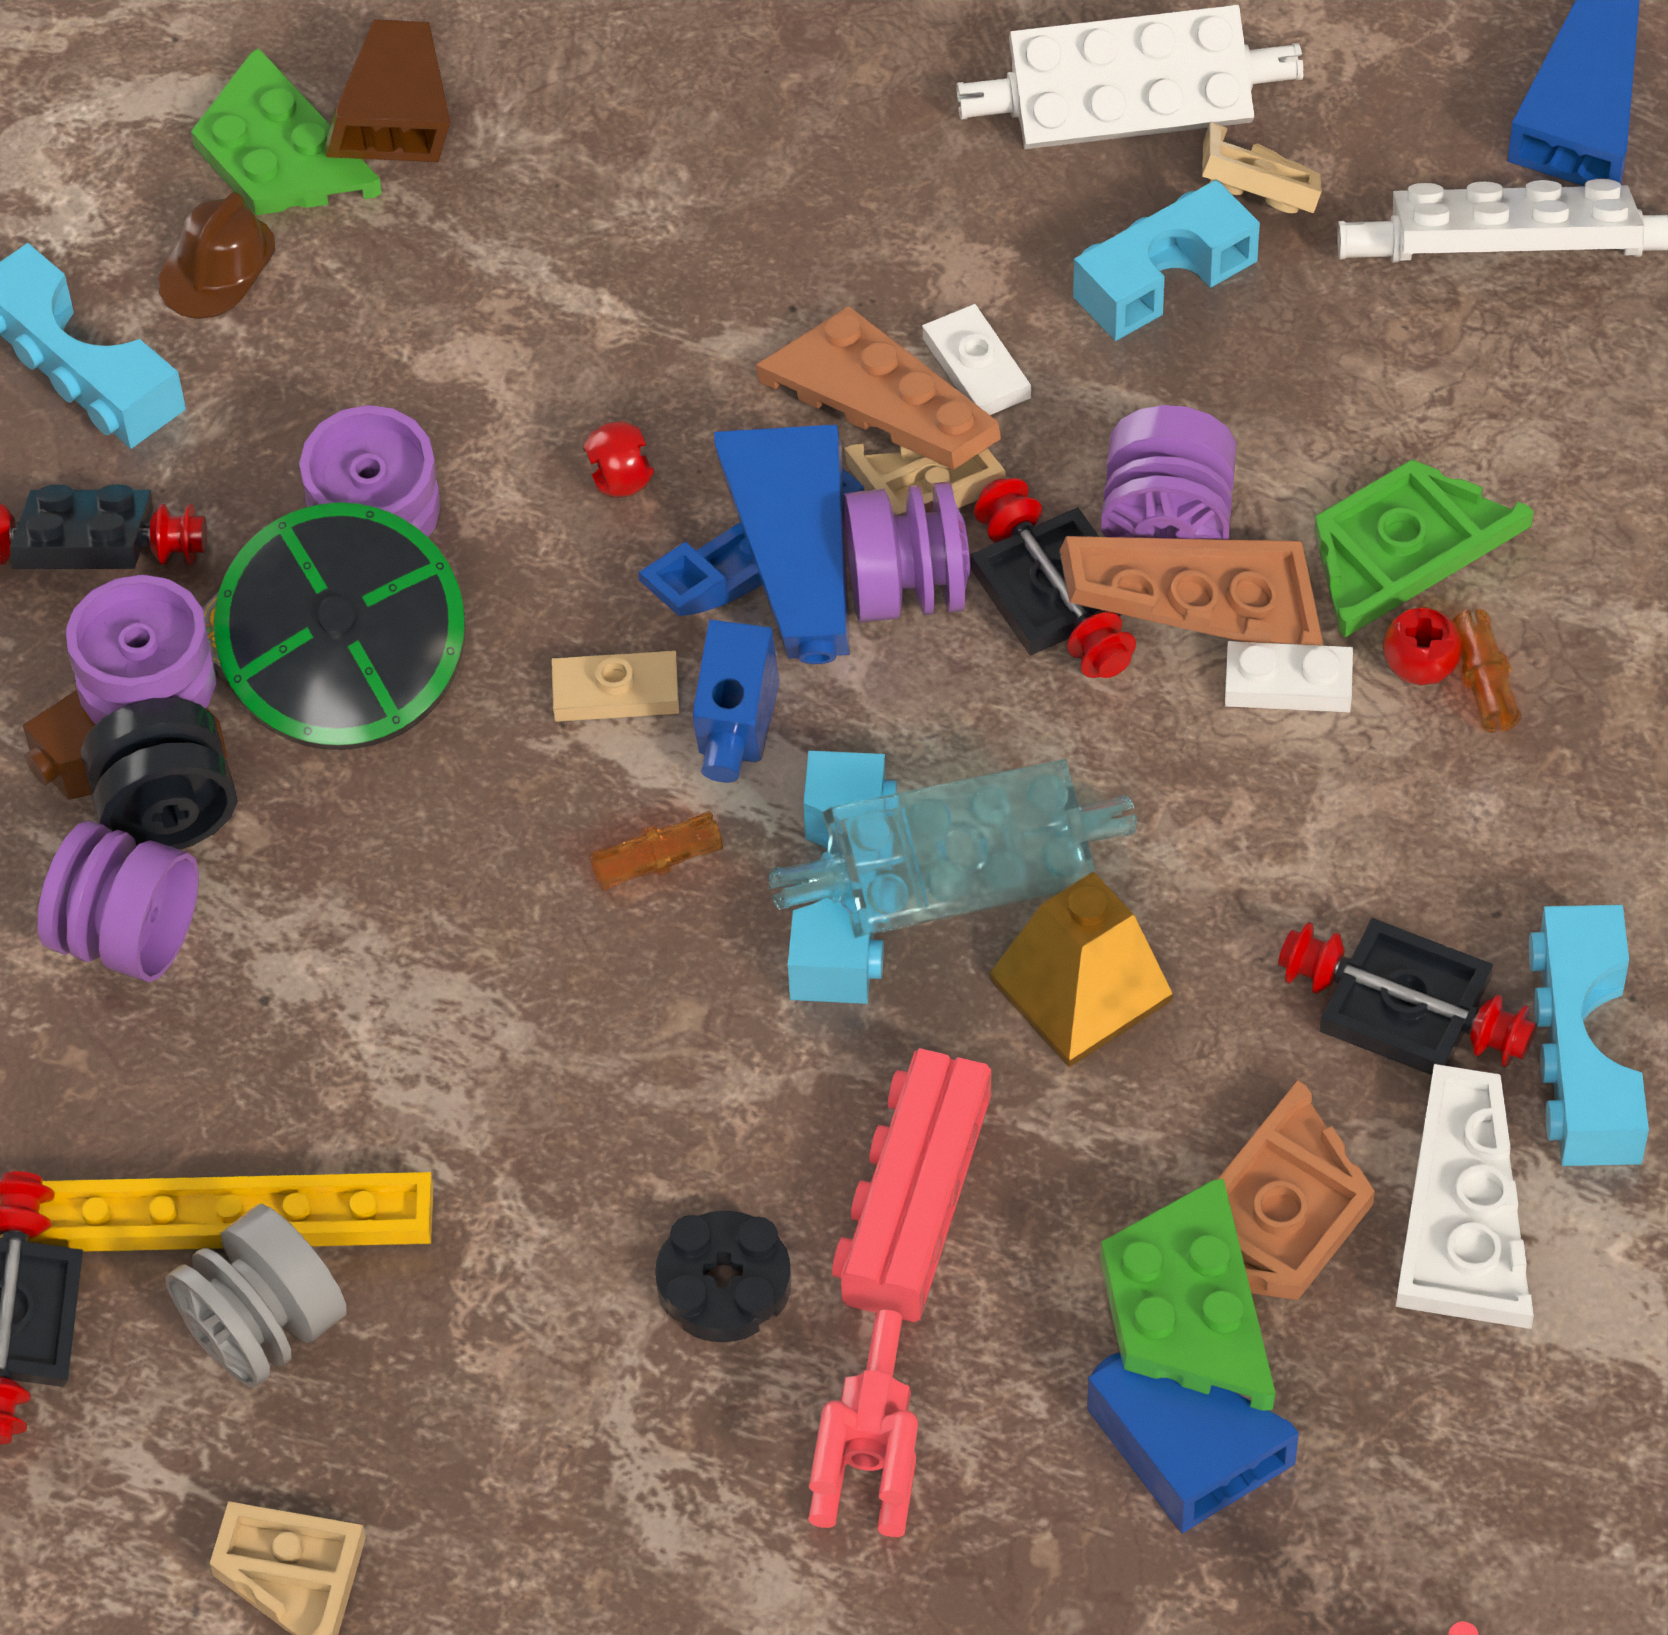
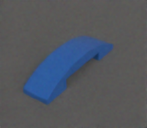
M842 468L843 496L844 493L864 491L865 487ZM740 522L698 550L693 549L685 541L638 572V580L678 616L693 615L717 608L740 598L762 585Z

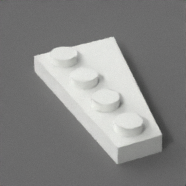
M1434 1064L1396 1307L1532 1329L1534 1313L1526 1278V1255L1524 1241L1521 1240L1517 1213L1518 1198L1516 1183L1512 1177L1511 1148L1500 1074Z

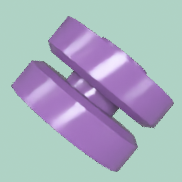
M365 405L339 411L319 423L307 438L299 462L307 507L324 503H357L373 506L395 514L417 527L427 537L436 528L441 503L436 480L435 459L430 438L414 419L393 408Z
M148 575L114 579L91 590L73 609L66 627L68 654L72 670L75 673L80 704L94 724H97L103 717L126 705L152 698H181L201 704L205 709L208 707L216 686L214 662L210 643L208 642L203 609L189 590L166 578Z

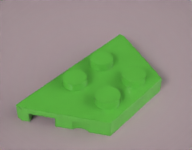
M259 48L251 52L191 131L195 149L232 190L243 197L244 203L255 215L282 212L294 206L309 208L329 205L327 195L362 190L364 199L375 198L382 194L380 178L362 159L326 157L324 148L331 125Z
M1412 459L1316 515L1314 533L1339 632L1346 638L1532 527L1534 511L1528 505L1518 501L1514 508L1511 509L1483 498V487L1463 479L1448 478L1441 474L1438 469Z
M1224 1179L1210 1181L1102 1241L1099 1258L1124 1370L1154 1379L1169 1378L1178 1382L1184 1388L1208 1395L1213 1385L1252 1397L1251 1408L1261 1411L1273 1410L1276 1393Z

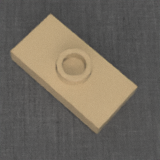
M676 651L552 658L555 722L680 714Z

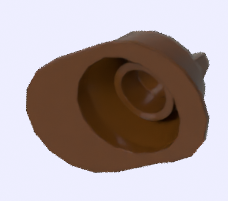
M232 192L226 199L210 200L199 204L188 214L183 223L180 240L162 266L158 276L160 296L168 308L181 316L196 319L215 317L234 308L247 294L263 268L270 261L275 251L274 234L267 224L257 219L253 212L245 206L243 197L236 192Z

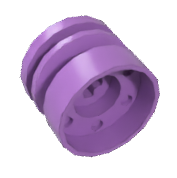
M1160 405L1139 409L1120 419L1110 433L1107 482L1104 488L1101 532L1104 537L1229 540L1232 505L1231 491L1233 490L1237 445L1229 428L1210 414L1183 406Z
M949 481L933 484L932 512H925L919 485L909 486L906 499V514L894 516L891 501L885 489L844 493V519L854 605L859 623L898 619L902 607V593L906 589H914L918 605L924 616L933 615L934 586H942L944 602L948 613L964 611L965 589L968 576L970 575L968 540L964 517L960 514L956 505L952 485Z
M90 820L78 824L63 840L52 860L43 884L38 907L37 926L41 944L49 950L63 955L70 953L77 959L87 963L101 957L103 966L148 983L159 979L177 956L193 918L199 885V870L196 858L188 852L151 840L136 846L135 838L127 832L120 830L112 832L106 826Z

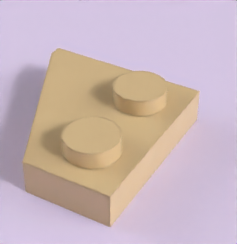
M1210 121L1203 140L1202 177L1210 179V183L1217 179L1233 195H1241L1245 190L1266 197L1265 202L1268 205L1283 212L1297 213L1299 209L1314 213L1322 192L1320 173L1297 162L1288 160L1277 152L1258 143L1254 144L1250 151L1223 142L1228 128Z
M854 444L844 448L847 467L865 487L866 491L885 489L891 501L894 516L906 514V499L909 486L919 485L925 512H932L934 483L949 481L952 485L956 505L958 508L977 501L981 491L989 483L997 479H1006L1005 469L988 448L954 470L900 446L901 452L865 455L864 444Z
M228 1501L210 1560V1567L215 1578L290 1634L338 1635L366 1539L364 1527L360 1524Z

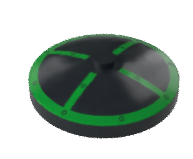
M340 502L309 506L293 511L264 527L249 540L231 563L221 584L215 606L214 636L218 658L224 675L240 703L256 720L272 732L287 740L312 748L346 750L373 746L400 736L416 726L432 712L449 690L457 674L465 645V612L461 591L448 561L429 537L405 519L388 511L357 503Z

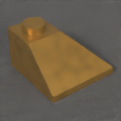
M1094 871L1042 903L990 971V980L1068 1067L1082 1060L1173 1000V993L1135 915Z

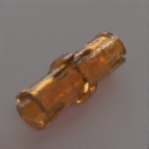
M1476 609L1475 616L1478 625L1474 626L1470 610L1464 611L1452 620L1457 625L1463 647L1461 653L1463 664L1461 666L1462 670H1460L1463 684L1468 689H1472L1481 717L1482 728L1487 732L1495 733L1497 728L1493 717L1497 715L1501 732L1507 731L1515 727L1521 720V712L1516 705L1508 680L1510 676L1509 671H1511L1509 659L1504 653L1499 652L1489 614L1484 610Z
M706 811L688 820L657 829L655 825L641 829L642 835L613 846L589 852V858L595 878L599 881V887L602 891H605L611 887L623 884V882L654 872L658 877L671 872V866L700 855L722 850L723 842L716 820H713V814L710 811Z

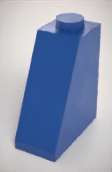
M1120 1352L1110 1355L1100 1362L1093 1370L1091 1376L1088 1377V1412L1182 1534L1291 1468L1296 1463L1299 1432L1292 1423L1269 1410L1261 1411L1251 1408V1400L1236 1392L1212 1385L1208 1395L1184 1388L1178 1382L1169 1378L1154 1379L1124 1370Z

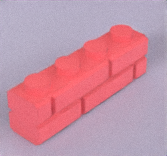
M919 1048L917 1051H914L908 1072L896 1070L888 1097V1108L895 1110L890 1127L879 1124L875 1131L869 1161L870 1164L877 1166L871 1182L860 1180L852 1203L851 1219L858 1221L853 1239L841 1237L834 1256L832 1276L841 1278L842 1302L847 1306L874 1313L884 1309L893 1310L901 1314L902 1320L915 1323L921 1320L992 1096L991 1068L987 1064L959 1057L953 1060L946 1054Z

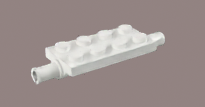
M1239 5L1011 31L1009 41L1012 56V72L1007 73V78L971 83L959 82L956 84L957 103H960L958 110L961 120L968 117L1011 113L1012 118L1018 117L1024 149L1202 129L1208 128L1210 121L1221 126L1252 123L1254 119L1251 95L1253 84L1293 79L1302 80L1303 60H1298V56L1302 55L1299 43L1249 50L1248 45H1244Z
M1610 179L1590 180L1585 183V186L1562 187L1561 184L1548 180L1529 182L1526 184V188H1502L1500 184L1493 182H1475L1469 184L1467 189L1443 190L1442 186L1432 183H1418L1409 186L1408 191H1393V215L1391 216V221H1338L1339 259L1391 257L1392 263H1397L1403 260H1411L1413 253L1620 249L1624 255L1641 257L1643 251L1668 250V215H1642V211L1636 207L1628 185L1621 186L1619 182Z

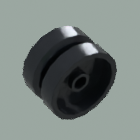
M152 698L126 705L103 717L86 734L80 750L90 790L93 793L92 797L99 823L106 826L112 832L116 830L127 832L135 838L136 846L151 840L180 850L191 847L214 835L231 819L238 802L228 762L224 758L222 742L215 718L201 704L181 698Z

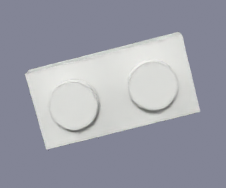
M1228 641L1225 706L1350 712L1353 647Z

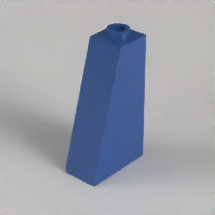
M1575 0L1512 122L1507 162L1585 186L1587 181L1594 179H1610L1619 182L1622 186L1628 145L1640 0Z
M838 425L714 432V443L719 464L788 659L799 658V661L806 664H825L834 661L836 656L850 655L842 447Z

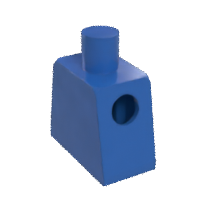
M709 619L693 708V724L698 751L704 755L701 773L708 779L723 783L735 782L739 778L742 761L758 762L763 757L780 682L772 627Z

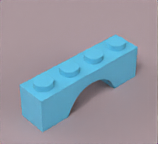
M26 243L0 261V335L13 346L16 355L26 367L31 370L39 368L50 378L54 389L65 401L71 403L75 400L87 410L91 421L99 431L107 436L113 433L132 449L186 410L178 371L141 339L119 345L98 346L78 341L64 332L67 322L74 313L65 274L33 246Z
M808 751L803 802L805 839L831 851L843 863L847 872L838 887L828 896L814 904L793 910L788 957L790 1000L868 1004L870 979H882L884 941L873 940L874 925H886L888 886H878L879 870L891 871L893 833L883 832L884 818H895L897 780L886 779L885 754Z
M1623 905L1544 906L1540 932H1530L1529 964L1531 972H1542L1543 987L1535 988L1534 1012L1537 1027H1547L1549 1043L1541 1044L1540 1048L1542 1083H1553L1555 1100H1548L1546 1103L1547 1138L1549 1141L1559 1140L1561 1166L1642 1164L1649 1132L1643 1074L1612 1061L1600 1052L1589 1038L1583 1023L1595 1008L1623 995L1629 964Z

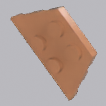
M1298 1080L1218 1178L1224 1179L1251 1293L1299 1300L1373 1206L1375 1195L1373 1187L1360 1167L1351 1163L1345 1153L1346 1146L1333 1126L1327 1128L1311 1104L1312 1094L1307 1086Z

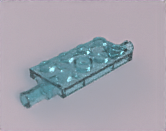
M1062 759L830 807L823 812L829 835L827 852L823 853L821 860L783 868H771L768 876L769 889L795 885L782 889V893L771 895L778 909H786L792 905L829 898L833 903L839 902L849 913L854 937L858 938L1056 895L1093 871L1096 873L1089 842L1122 835H1133L1137 827V817L1134 814L1116 819L1111 818L1122 815V811L1134 808L1132 801L1126 795L1079 806L1067 760Z

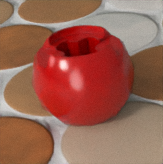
M625 421L604 423L592 431L583 444V450L587 453L590 463H596L598 467L597 472L591 475L599 493L612 498L633 496L644 489L654 475V468L650 467L646 455L641 456L640 447L646 446V443L638 426Z
M1428 607L1407 609L1394 618L1385 633L1382 643L1389 669L1402 681L1418 686L1436 684L1449 676L1457 666L1463 650L1456 623L1442 611Z

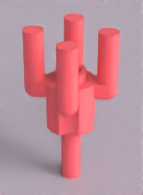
M884 1309L876 1312L866 1370L859 1375L846 1377L843 1382L840 1401H830L822 1409L809 1488L813 1491L808 1520L814 1526L821 1528L835 1526L845 1465L849 1464L854 1468L866 1471H875L883 1468L879 1498L882 1500L877 1530L880 1534L890 1537H901L905 1534L917 1459L915 1444L918 1419L914 1413L908 1411L911 1398L909 1385H905L893 1377L902 1324V1316L896 1311Z

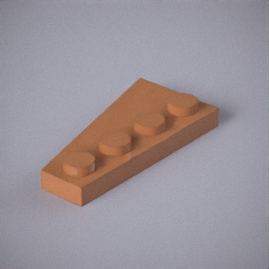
M850 306L756 364L760 383L775 390L781 384L797 391L798 400L817 409L826 404L845 413L846 422L864 430L868 427H878L891 433L893 443L953 470L1001 439L999 423L996 419Z
M1066 536L1061 546L1060 554L1070 603L1241 642L1323 646L1302 541Z

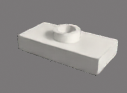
M976 304L922 325L923 340L956 389L989 415L1031 399V384Z

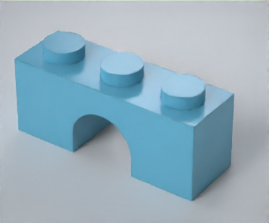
M1216 179L1196 191H1189L1183 194L1175 203L1150 217H1142L1136 220L1128 229L1105 242L1089 246L1081 255L1074 258L1073 298L1114 341H1117L1163 315L1165 276L1160 271L1168 268L1187 269L1197 274L1211 288L1256 263L1258 258L1260 222Z

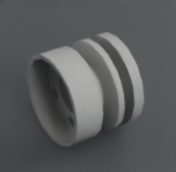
M262 1203L255 1205L221 1232L222 1245L230 1263L218 1253L205 1247L192 1255L193 1268L184 1264L178 1266L165 1277L166 1287L172 1301L192 1336L209 1356L220 1363L239 1382L250 1388L258 1387L270 1377L269 1363L279 1367L292 1359L291 1347L283 1329L300 1341L310 1343L347 1315L346 1302L341 1290L314 1249L286 1219L274 1209Z

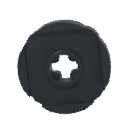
M715 1211L699 1216H684L678 1219L672 1226L670 1237L662 1245L656 1261L655 1276L660 1304L667 1314L669 1310L671 1315L682 1323L684 1331L702 1340L733 1342L746 1339L759 1332V1325L769 1320L775 1311L777 1317L785 1308L791 1291L789 1254L787 1248L778 1237V1231L773 1222L764 1217H753L735 1211ZM729 1265L732 1266V1269L740 1271L742 1276L731 1277L728 1287H717L715 1278L707 1275V1273L712 1269H716L717 1266Z

